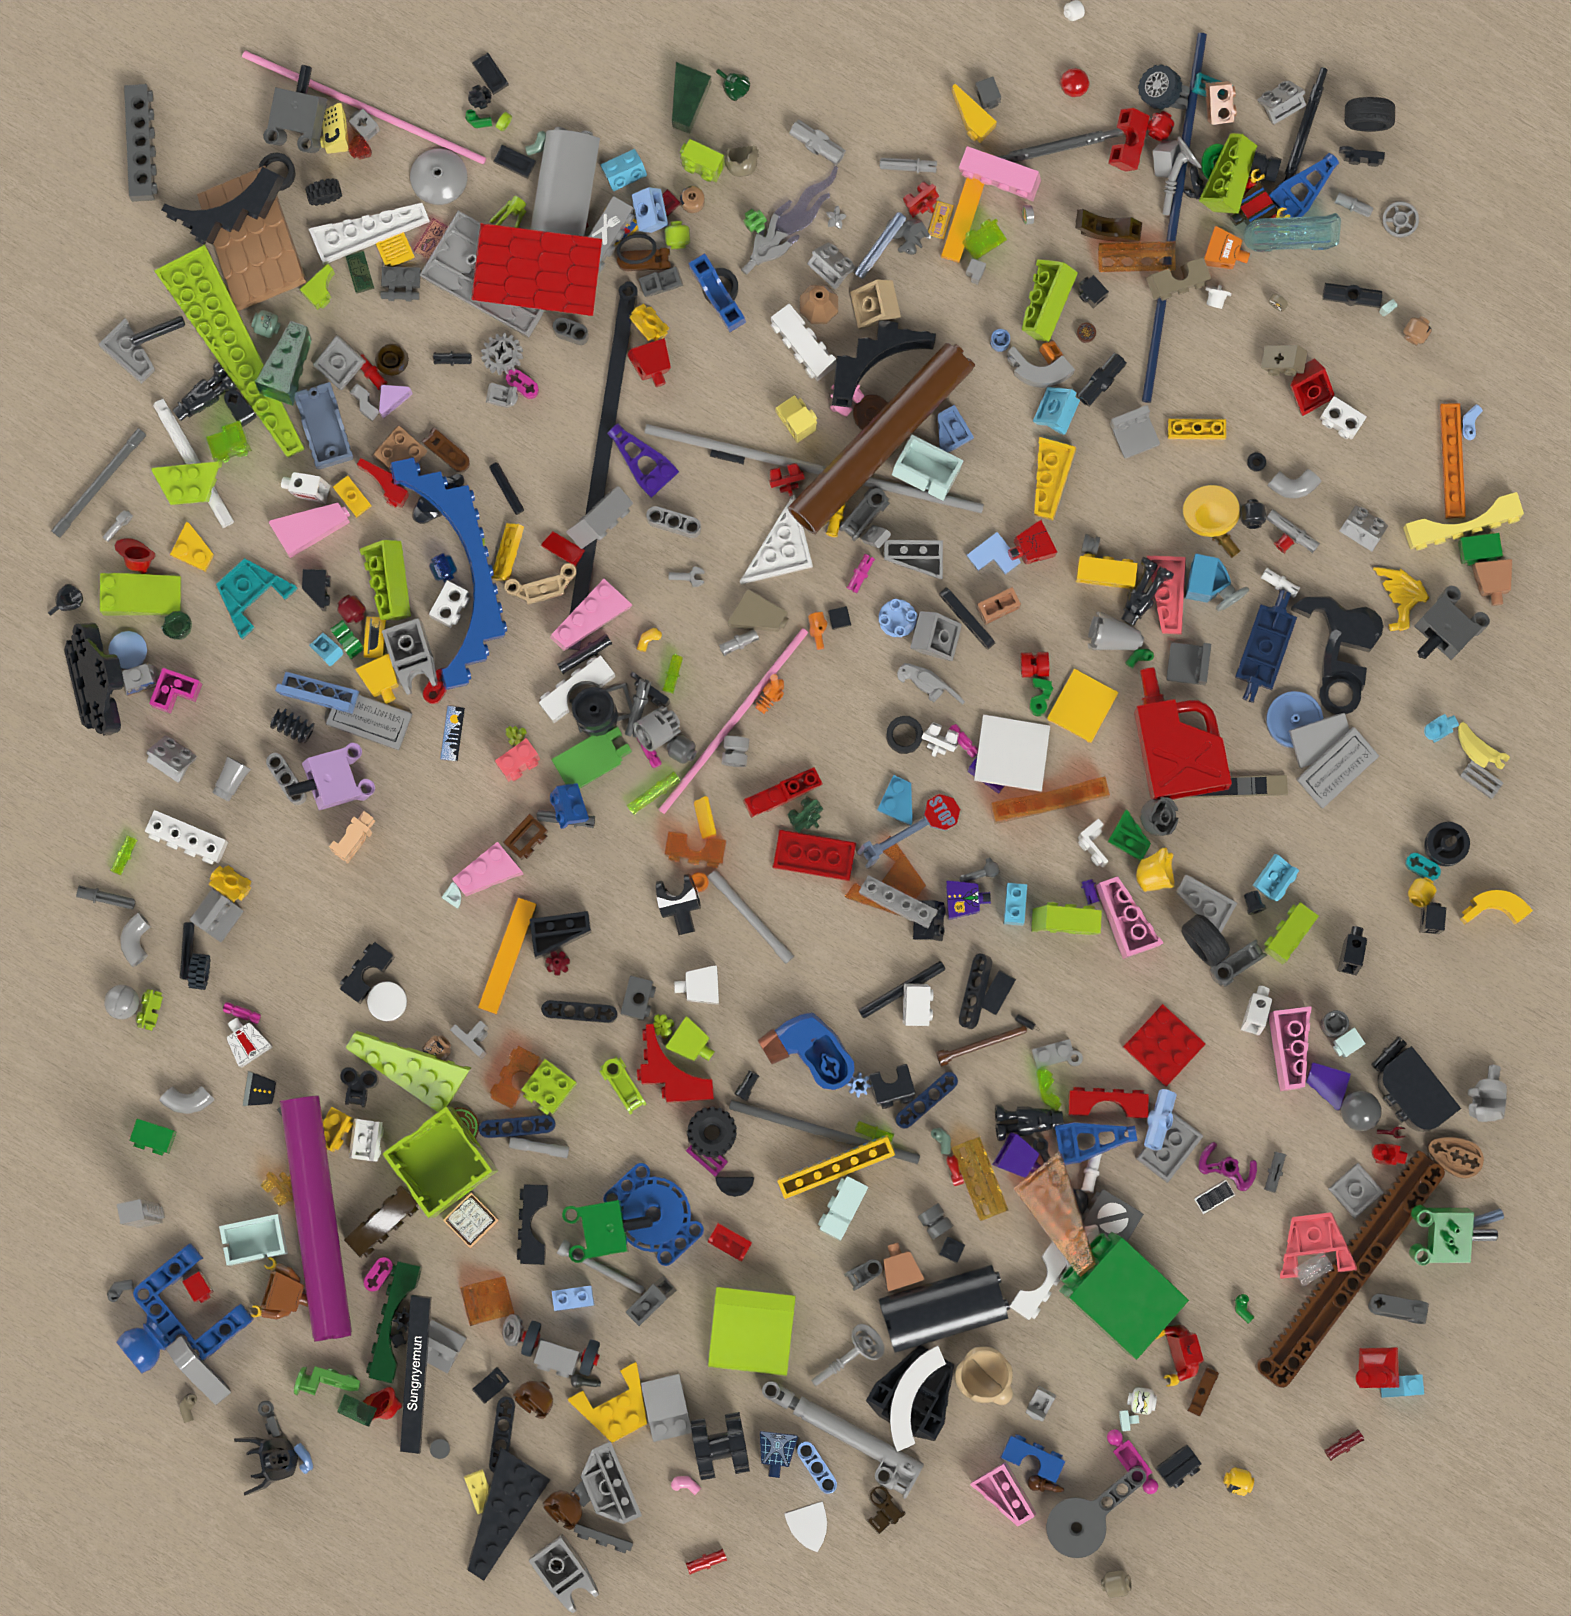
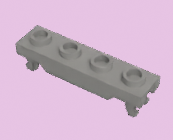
M869 875L859 891V894L873 900L877 904L926 928H929L933 917L937 914L936 909Z

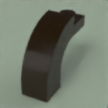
M1077 209L1075 228L1081 231V235L1113 242H1135L1141 239L1142 222L1132 217L1107 218L1093 214L1085 209Z

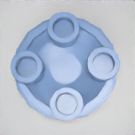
M893 599L887 602L879 612L881 629L892 637L901 638L913 631L917 622L915 609L904 600Z
M125 631L117 634L112 639L108 650L109 654L117 655L121 668L130 669L143 664L147 654V645L143 637L136 632Z

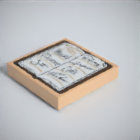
M472 1192L443 1219L469 1248H472L499 1221Z

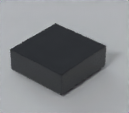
M847 606L828 610L832 630L851 626Z

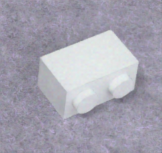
M904 984L903 1023L906 1026H929V1021H932L933 1011L930 1009V1001H933V989L928 984Z

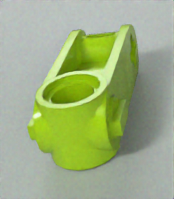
M616 1056L600 1066L601 1070L599 1072L605 1081L608 1079L630 1115L638 1107L647 1105L625 1070L626 1065L621 1057L617 1058ZM610 1064H617L618 1072L616 1074L608 1073L607 1068Z

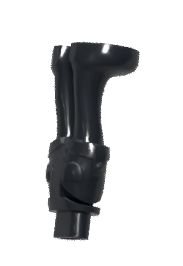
M1145 557L1141 559V564L1144 567L1143 575L1136 587L1129 590L1127 594L1128 599L1123 609L1125 612L1121 617L1122 620L1135 626L1138 619H1142L1147 610L1152 608L1154 604L1153 597L1160 585L1165 580H1170L1174 576V573L1162 566L1157 570L1159 564ZM1157 570V575L1154 581L1152 582L1147 592H1144L1150 578L1152 577L1153 573Z

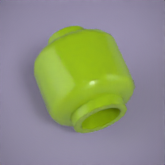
M682 221L671 222V226L665 228L666 245L671 246V249L686 248V245L690 243L689 227L682 225Z

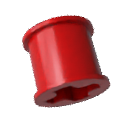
M1285 533L1277 542H1274L1277 549L1284 554L1295 544Z

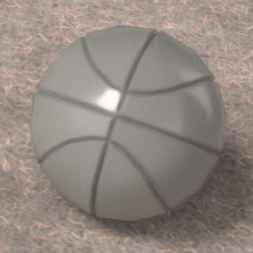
M117 985L107 992L104 1006L107 1013L113 1018L127 1019L138 1010L139 997L133 988L127 985Z

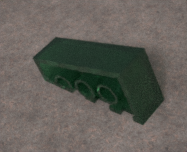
M290 321L255 380L259 394L291 406L294 405L295 393L299 387L298 382L300 375L303 373L304 361L307 359L312 341L307 326Z

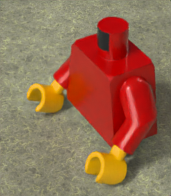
M1181 1324L1166 1326L1156 1338L1159 1339L1166 1334L1177 1375L1170 1374L1164 1376V1379H1171V1383L1166 1385L1167 1387L1178 1385L1179 1380L1182 1382L1196 1376L1199 1364L1204 1361L1196 1333L1190 1332Z

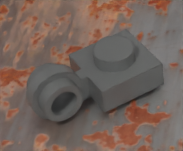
M267 1400L262 1401L258 1405V1412L260 1415L267 1417L268 1423L265 1424L267 1433L269 1435L272 1434L273 1438L283 1435L278 1419L274 1414L273 1403ZM264 1405L269 1406L268 1412L263 1411Z

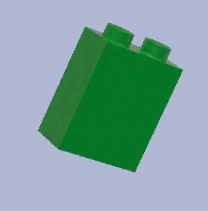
M1110 1232L1108 1236L1101 1233L1089 1244L1087 1251L1091 1255L1081 1266L1078 1263L1072 1264L1063 1273L1061 1281L1064 1285L1059 1292L1126 1354L1137 1360L1188 1303L1189 1299L1121 1236Z

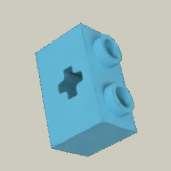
M1007 883L1004 924L1024 925L1027 884Z

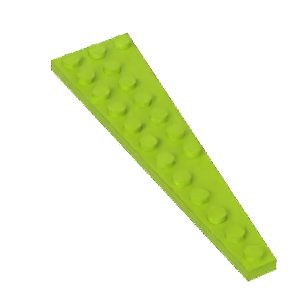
M203 245L154 270L229 377L241 391L244 398L251 405L254 412L261 419L264 426L271 433L284 454L289 458L305 450L207 246Z

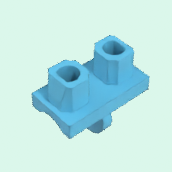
M1446 714L1427 724L1424 728V734L1435 743L1454 732L1453 728H1456L1459 724L1454 715L1447 718Z

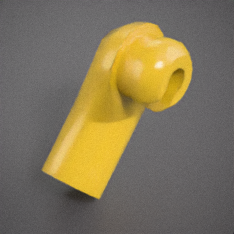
M651 628L642 633L637 650L646 652L650 641L661 639V631L657 628Z

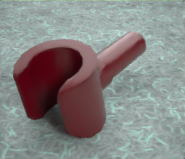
M1401 1126L1390 1130L1377 1129V1134L1393 1135L1397 1139L1404 1138L1405 1136L1398 1134V1130L1406 1128Z

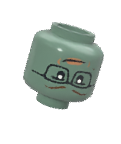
M261 310L259 313H255L251 327L254 328V333L271 338L274 333L278 334L281 323L278 322L276 314Z

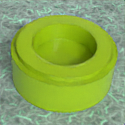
M504 112L499 118L496 128L504 131L509 126L512 115Z

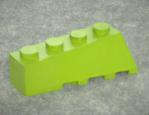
M1037 259L1036 266L1038 270L1033 276L1032 281L1035 284L1033 291H1030L1029 294L1031 302L1030 306L1026 308L1022 331L1035 340L1049 342L1078 272L1064 262Z
M382 540L360 548V553L364 555L366 560L364 563L365 570L369 571L371 576L370 586L376 593L374 599L380 619L399 621L411 617L402 541Z

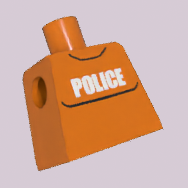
M1215 226L1204 260L1207 266L1233 269L1236 260L1247 264L1250 252L1240 249L1242 239Z

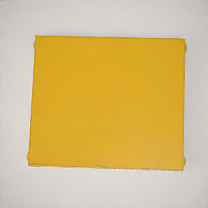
M1074 669L1047 720L1091 743L1119 692Z

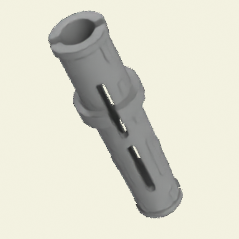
M1274 509L1267 516L1266 520L1295 540V543H1300L1311 553L1319 546L1320 543L1306 534L1305 530L1302 531Z

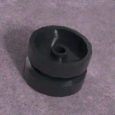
M598 687L586 688L578 693L573 700V717L584 733L590 736H601L613 730L618 720V710L613 698L607 691Z

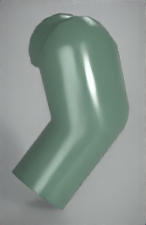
M538 132L535 143L525 146L527 156L544 150L546 132Z

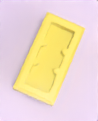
M483 1469L464 1476L477 1514L483 1512L489 1490Z

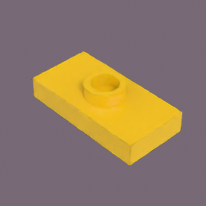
M346 476L333 486V489L356 518L372 507L349 476Z

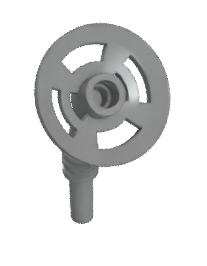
M1180 136L1178 137V143L1181 152L1175 160L1168 181L1165 182L1167 185H1165L1166 189L1164 190L1166 194L1163 215H1170L1173 194L1176 192L1174 191L1176 189L1175 185H1177L1175 181L1182 163L1189 161L1196 167L1202 168Z
M859 1324L855 1326L852 1330V1341L855 1348L842 1358H837L836 1362L833 1361L832 1364H829L827 1369L811 1380L812 1383L817 1386L833 1373L837 1374V1371H841L840 1368L844 1369V1365L860 1353L871 1360L881 1358L884 1354V1344L879 1334L868 1325ZM862 1331V1333L856 1336V1332ZM868 1334L874 1339L876 1345H873V1341L868 1337Z

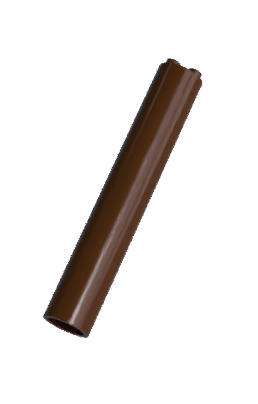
M945 343L788 507L789 513L803 528L814 535L817 534L973 371L975 363L962 354L964 351L959 345L955 344L952 346L950 343Z

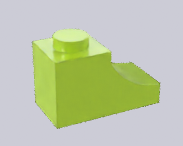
M329 264L323 267L300 288L302 295L317 310L326 307L330 302L331 295L328 292V285L335 272Z

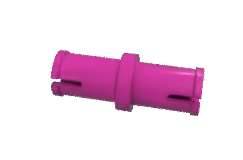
M867 554L863 555L858 568H855L853 571L854 575L849 585L846 587L848 590H852L856 594L858 593L864 579L868 577L869 569L875 561L873 557Z

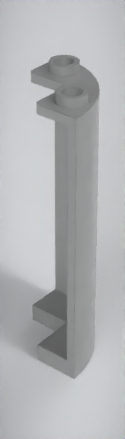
M555 127V130L546 131L531 230L576 236L585 235L600 138L593 136L592 132L568 131L562 127Z

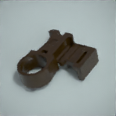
M876 1486L869 1491L868 1498L870 1503L880 1511L876 1512L877 1515L874 1518L870 1517L866 1521L877 1534H880L890 1525L889 1522L891 1520V1524H896L906 1513L905 1511L901 1512L891 1501L893 1497L886 1488ZM876 1489H882L885 1492V1500L875 1491ZM872 1493L881 1502V1504L874 1502L872 1498Z

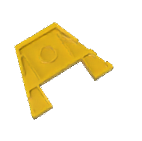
M636 1362L620 1370L629 1390L593 1409L584 1390L568 1398V1401L611 1443L647 1424Z

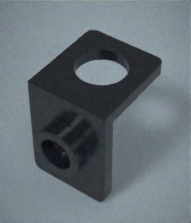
M496 1367L487 1377L473 1387L472 1391L485 1404L510 1381ZM496 1374L502 1378V1381L498 1379Z

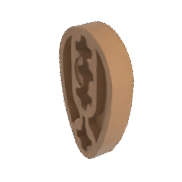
M1444 1137L1430 1141L1427 1146V1150L1433 1160L1441 1165L1446 1172L1462 1179L1470 1178L1478 1174L1482 1169L1484 1163L1483 1153L1473 1142L1460 1138ZM1439 1143V1147L1444 1151L1434 1153L1432 1145ZM1458 1151L1459 1156L1466 1154L1468 1160L1475 1158L1478 1167H1473L1472 1169L1470 1168V1163L1462 1165V1160L1460 1159L1453 1161L1450 1153Z

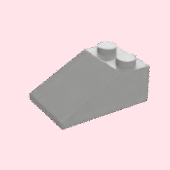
M680 1374L641 1383L653 1442L692 1433Z

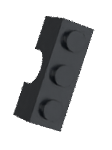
M376 942L369 944L363 951L364 957L361 961L358 959L351 968L353 969L352 973L349 976L346 975L340 982V990L359 1004L362 1003L372 989L364 982L363 976L365 971L369 968H377L384 973L395 959L394 955Z

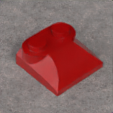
M1398 1347L1359 1348V1371L1356 1374V1382L1359 1388H1399Z

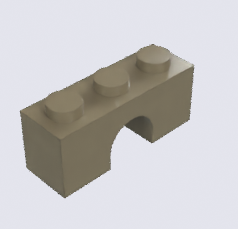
M1204 257L1187 262L1180 267L1183 273L1182 280H1176L1172 276L1170 269L1147 277L1146 279L1154 300L1161 298V301L1171 298L1173 293L1178 292V295L1189 292L1191 287L1195 286V289L1206 286V282L1211 279Z

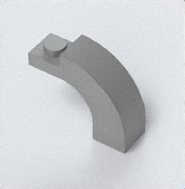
M1014 346L1007 353L1008 362L1013 367L1017 366L1014 376L1023 383L1033 387L1047 388L1059 385L1071 377L1075 371L1063 355L1048 366L1037 367L1027 362Z

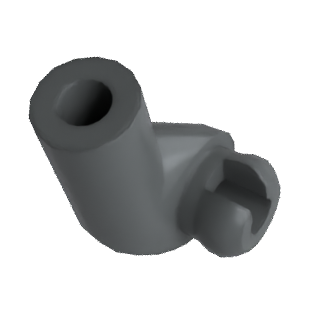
M133 1280L114 1282L107 1293L108 1300L116 1302L124 1290L134 1289Z

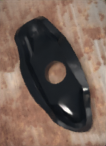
M456 474L446 477L448 487L445 488L446 490L464 486L463 475ZM422 496L418 499L412 512L413 520L419 524L428 523L442 516L441 512Z

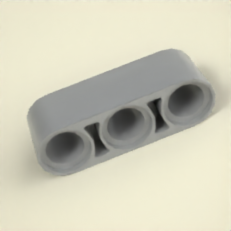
M656 506L649 508L647 511V521L652 527L689 538H696L701 533L700 521L694 517ZM653 513L661 515L657 521L651 520L650 516ZM676 518L679 520V524L671 526L669 525V520ZM690 524L698 526L694 532L688 531L687 527Z
M270 754L266 759L267 767L283 792L294 805L303 804L306 801V793H302L301 798L298 800H293L286 793V786L299 783L292 770L280 754ZM274 759H280V766L276 768L271 766ZM284 775H291V781L283 784L282 777Z

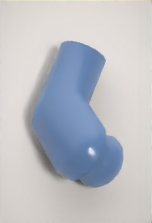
M302 1443L297 1444L294 1447V1451L304 1462L299 1468L304 1474H307L310 1470L312 1471L314 1465L310 1453Z

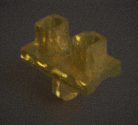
M268 1172L266 1174L267 1178L260 1186L267 1193L275 1187L280 1191L273 1198L276 1204L281 1207L288 1201H294L292 1193L285 1187L288 1185L292 1190L290 1175L287 1177L284 1172H281L279 1174V1177L283 1180L281 1182L273 1172Z

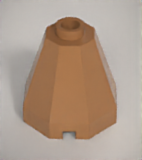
M810 285L800 295V314L810 324H827L838 314V295L828 285Z

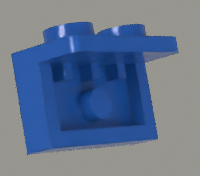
M578 783L557 786L550 793V802L554 806L556 820L561 829L566 828L569 824L586 822L589 819Z

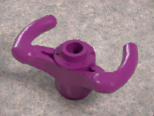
M1210 1143L1200 1156L1199 1171L1202 1174L1216 1172L1233 1180L1238 1190H1248L1256 1178L1257 1162L1255 1160L1250 1161L1249 1176L1247 1180L1243 1181L1239 1173V1162L1237 1159L1226 1157L1219 1163H1206L1210 1153L1217 1148V1143ZM1225 1164H1230L1231 1170L1226 1171Z

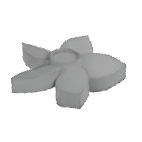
M836 206L834 212H826L830 218L828 227L835 226L842 229L841 220L846 218V215L839 214V206Z

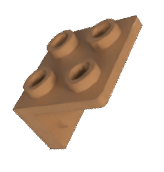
M398 425L374 451L372 456L390 469L391 462L414 458L415 463L419 462L427 453V450Z

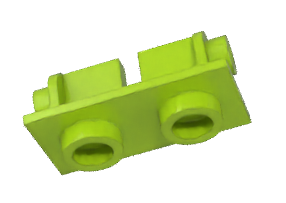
M147 989L146 993H143L141 998L142 1010L138 1012L136 1017L138 1028H144V1025H146L145 1029L152 1031L153 1027H156L158 1014L152 1013V1009L160 1010L163 999L161 992L155 991L153 994V990Z

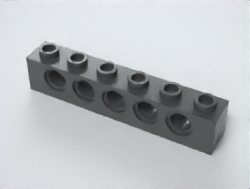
M147 84L124 85L129 197L132 202L155 200V194H158L157 183H154L157 167L156 164H153V157H156L155 145L152 146V139H155V129L151 125V120H154V109H151V102L154 101L153 90H150ZM138 103H144L141 109H136L135 107ZM144 121L145 124L143 127H136L138 122ZM139 140H146L143 146H137ZM141 158L147 159V161L144 164H138V161ZM141 177H148L145 183H139Z

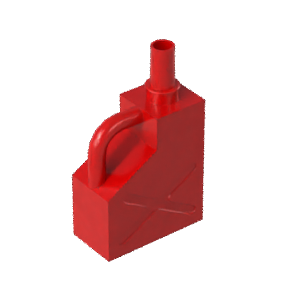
M1151 667L1140 670L1144 698L1141 699L1143 705L1136 707L1134 716L1150 798L1154 800L1158 797L1175 800L1228 790L1232 782L1224 741L1220 737L1214 711L1206 703L1199 700L1176 702L1173 699L1164 701V694L1160 693L1155 668ZM1191 711L1200 713L1205 719L1207 732L1180 722L1178 714Z

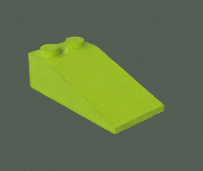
M100 573V612L103 616L181 615V576Z

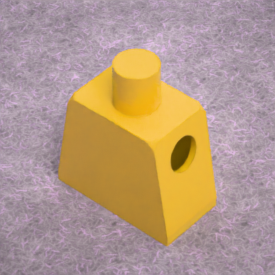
M389 654L355 669L374 697L382 695L385 703H390L396 699L392 689L397 688L399 684Z

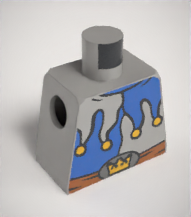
M143 664L122 671L123 687L126 696L155 688L159 679L157 667L150 664Z

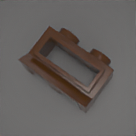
M529 814L503 843L521 860L524 857L528 859L535 851L533 848L537 843L541 845L546 840L548 830ZM534 824L539 829L538 833L519 851L514 844Z

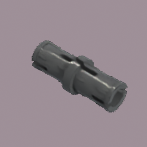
M1274 1152L1271 1167L1267 1170L1269 1174L1264 1190L1276 1193L1280 1176H1283L1282 1168L1287 1156L1286 1154Z

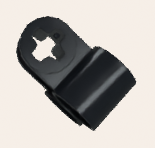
M344 1068L341 1071L340 1079L344 1084L348 1085L345 1105L356 1104L365 1108L368 1089H373L378 1085V1075L371 1070H366L359 1075L358 1071L354 1068ZM349 1071L355 1074V1078L351 1082L345 1080V1075ZM372 1074L374 1082L371 1085H366L364 1082L365 1077Z

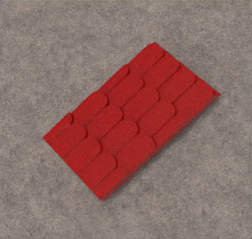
M480 223L471 300L593 316L602 239Z

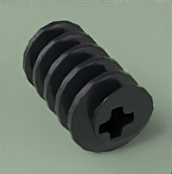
M279 708L271 721L270 728L275 729L277 727V732L281 733L284 730L285 736L291 734L292 740L298 737V743H306L312 735L315 723L307 726V719L301 723L300 715L293 719L294 712L288 716L286 708L282 712H280Z

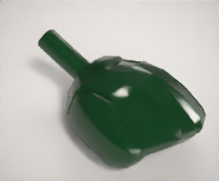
M720 69L716 70V73L725 79L723 82L724 92L732 101H737L747 94L750 89V81L747 76L737 73L726 75Z

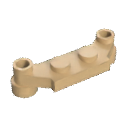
M566 563L561 567L560 575L525 585H520L516 579H509L505 582L504 588L507 594L525 600L527 605L565 595L564 590L576 576V568L573 564ZM572 571V574L566 575V572ZM515 586L516 589L511 591L510 587Z

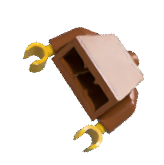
M269 1257L268 1259L273 1261V1265L271 1267L264 1265L266 1269L271 1270L262 1304L261 1306H252V1308L258 1309V1314H251V1316L260 1317L262 1315L263 1318L277 1320L289 1316L291 1312H296L298 1305L308 1307L307 1294L302 1293L304 1285L300 1283V1277L295 1271L282 1263L277 1264L275 1259Z

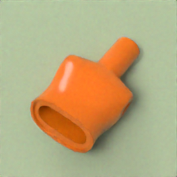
M815 612L808 616L810 623L809 632L815 638L817 650L824 649L822 634L827 627V621L824 618L823 612Z

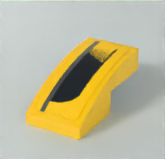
M366 617L364 658H380L384 655L385 640L382 630L386 629V620H381L380 617Z

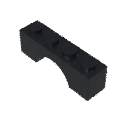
M524 1184V1189L520 1188V1200H523V1208H519V1220H522V1228H518V1240H521V1248H517V1260H520V1264L545 1265L546 1245L540 1243L534 1237L531 1222L538 1210L548 1206V1185Z

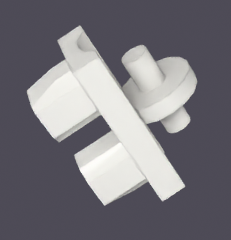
M935 722L922 735V739L929 741L927 748L933 750L932 756L936 757L937 753L945 755L947 750L954 752L959 744L957 743L959 733L948 730L946 737L939 735L942 726Z

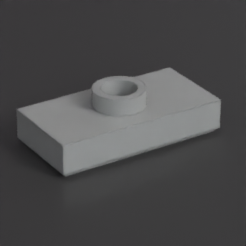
M872 525L861 537V540L865 544L880 548L891 536V533L887 529Z

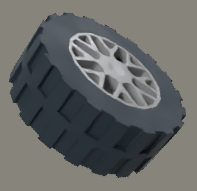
M1154 65L1152 68L1147 69L1139 80V96L1154 109L1163 110L1164 108H1169L1180 97L1182 92L1181 78L1168 66Z

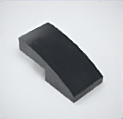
M999 969L984 997L982 1008L997 1015L1016 978Z

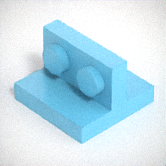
M1047 387L1033 422L1037 425L1048 426L1059 434L1065 435L1080 402L1075 397L1077 392L1072 389Z

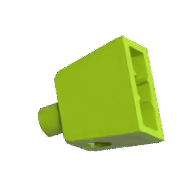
M687 1016L665 1047L667 1050L694 1062L699 1055L709 1061L715 1053L714 1050L706 1046L710 1038Z

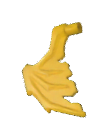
M1373 567L1378 576H1386L1392 579L1385 580L1382 585L1386 591L1391 592L1388 596L1392 599V602L1394 604H1401L1397 608L1399 614L1398 622L1388 624L1389 631L1407 630L1410 627V610L1418 602H1427L1429 599L1421 580L1416 581L1402 569L1398 571Z

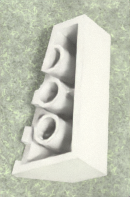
M790 304L771 317L772 324L770 326L776 334L780 333L782 335V341L788 349L790 347L793 349L795 359L800 364L803 362L806 366L805 371L811 379L814 377L819 381L835 369L836 358L832 354L828 356L827 348L822 342H816L817 337L811 328L804 327V320Z

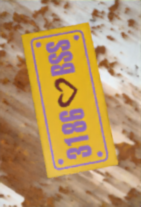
M937 201L928 230L931 236L944 240L953 205Z

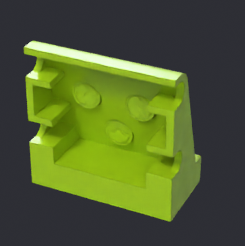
M716 1287L708 1367L787 1376L796 1296Z

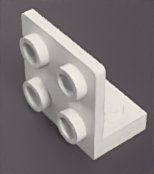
M1098 819L1080 833L1078 844L1084 851L1088 850L1092 855L1090 858L1097 867L1100 865L1103 868L1108 863V860L1092 842L1101 834V828L1104 825Z

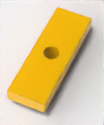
M1168 419V439L1226 440V419ZM1198 426L1201 430L1196 431L1194 427Z

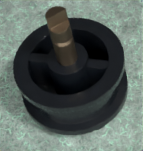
M1454 822L1437 824L1426 835L1424 841L1426 855L1439 866L1449 867L1456 865L1466 857L1470 849V838L1467 831L1461 825Z

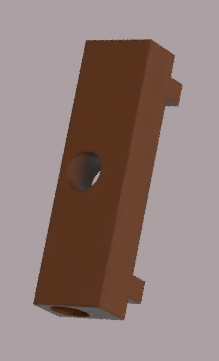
M1206 1367L1187 1409L1188 1412L1199 1417L1201 1416L1218 1378V1372ZM1199 1388L1204 1389V1394H1199Z

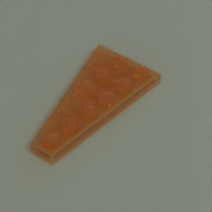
M1058 1152L1017 1185L1014 1190L1076 1273L1081 1277L1096 1263L1063 1156Z

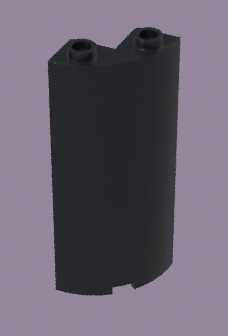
M989 1265L878 1299L894 1353L1009 1319L1007 1310H1010L1007 1298L1003 1299L999 1283H1002L999 1272H995L993 1266Z

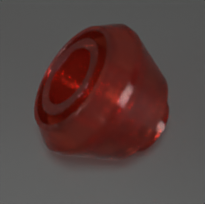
M355 135L349 143L350 148L348 152L353 159L358 158V160L370 158L372 150L361 135Z

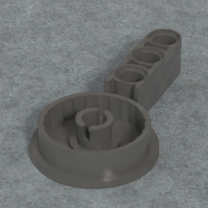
M1142 1466L1132 1467L1094 1500L1074 1497L1059 1502L1050 1512L1046 1524L1047 1536L1052 1546L1059 1553L1070 1558H1083L1096 1552L1106 1536L1107 1514L1144 1484L1147 1478L1145 1468ZM1134 1471L1142 1472L1143 1479L1140 1481L1135 1480L1132 1477V1473ZM1123 1483L1127 1485L1128 1491L1120 1493L1117 1490V1486ZM1105 1496L1112 1498L1113 1504L1105 1506L1102 1503V1498ZM1079 1522L1082 1525V1530L1078 1532L1072 1531V1523Z

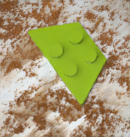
M222 462L155 467L151 469L170 505L209 502L212 488L217 481L215 477L218 469L222 467Z

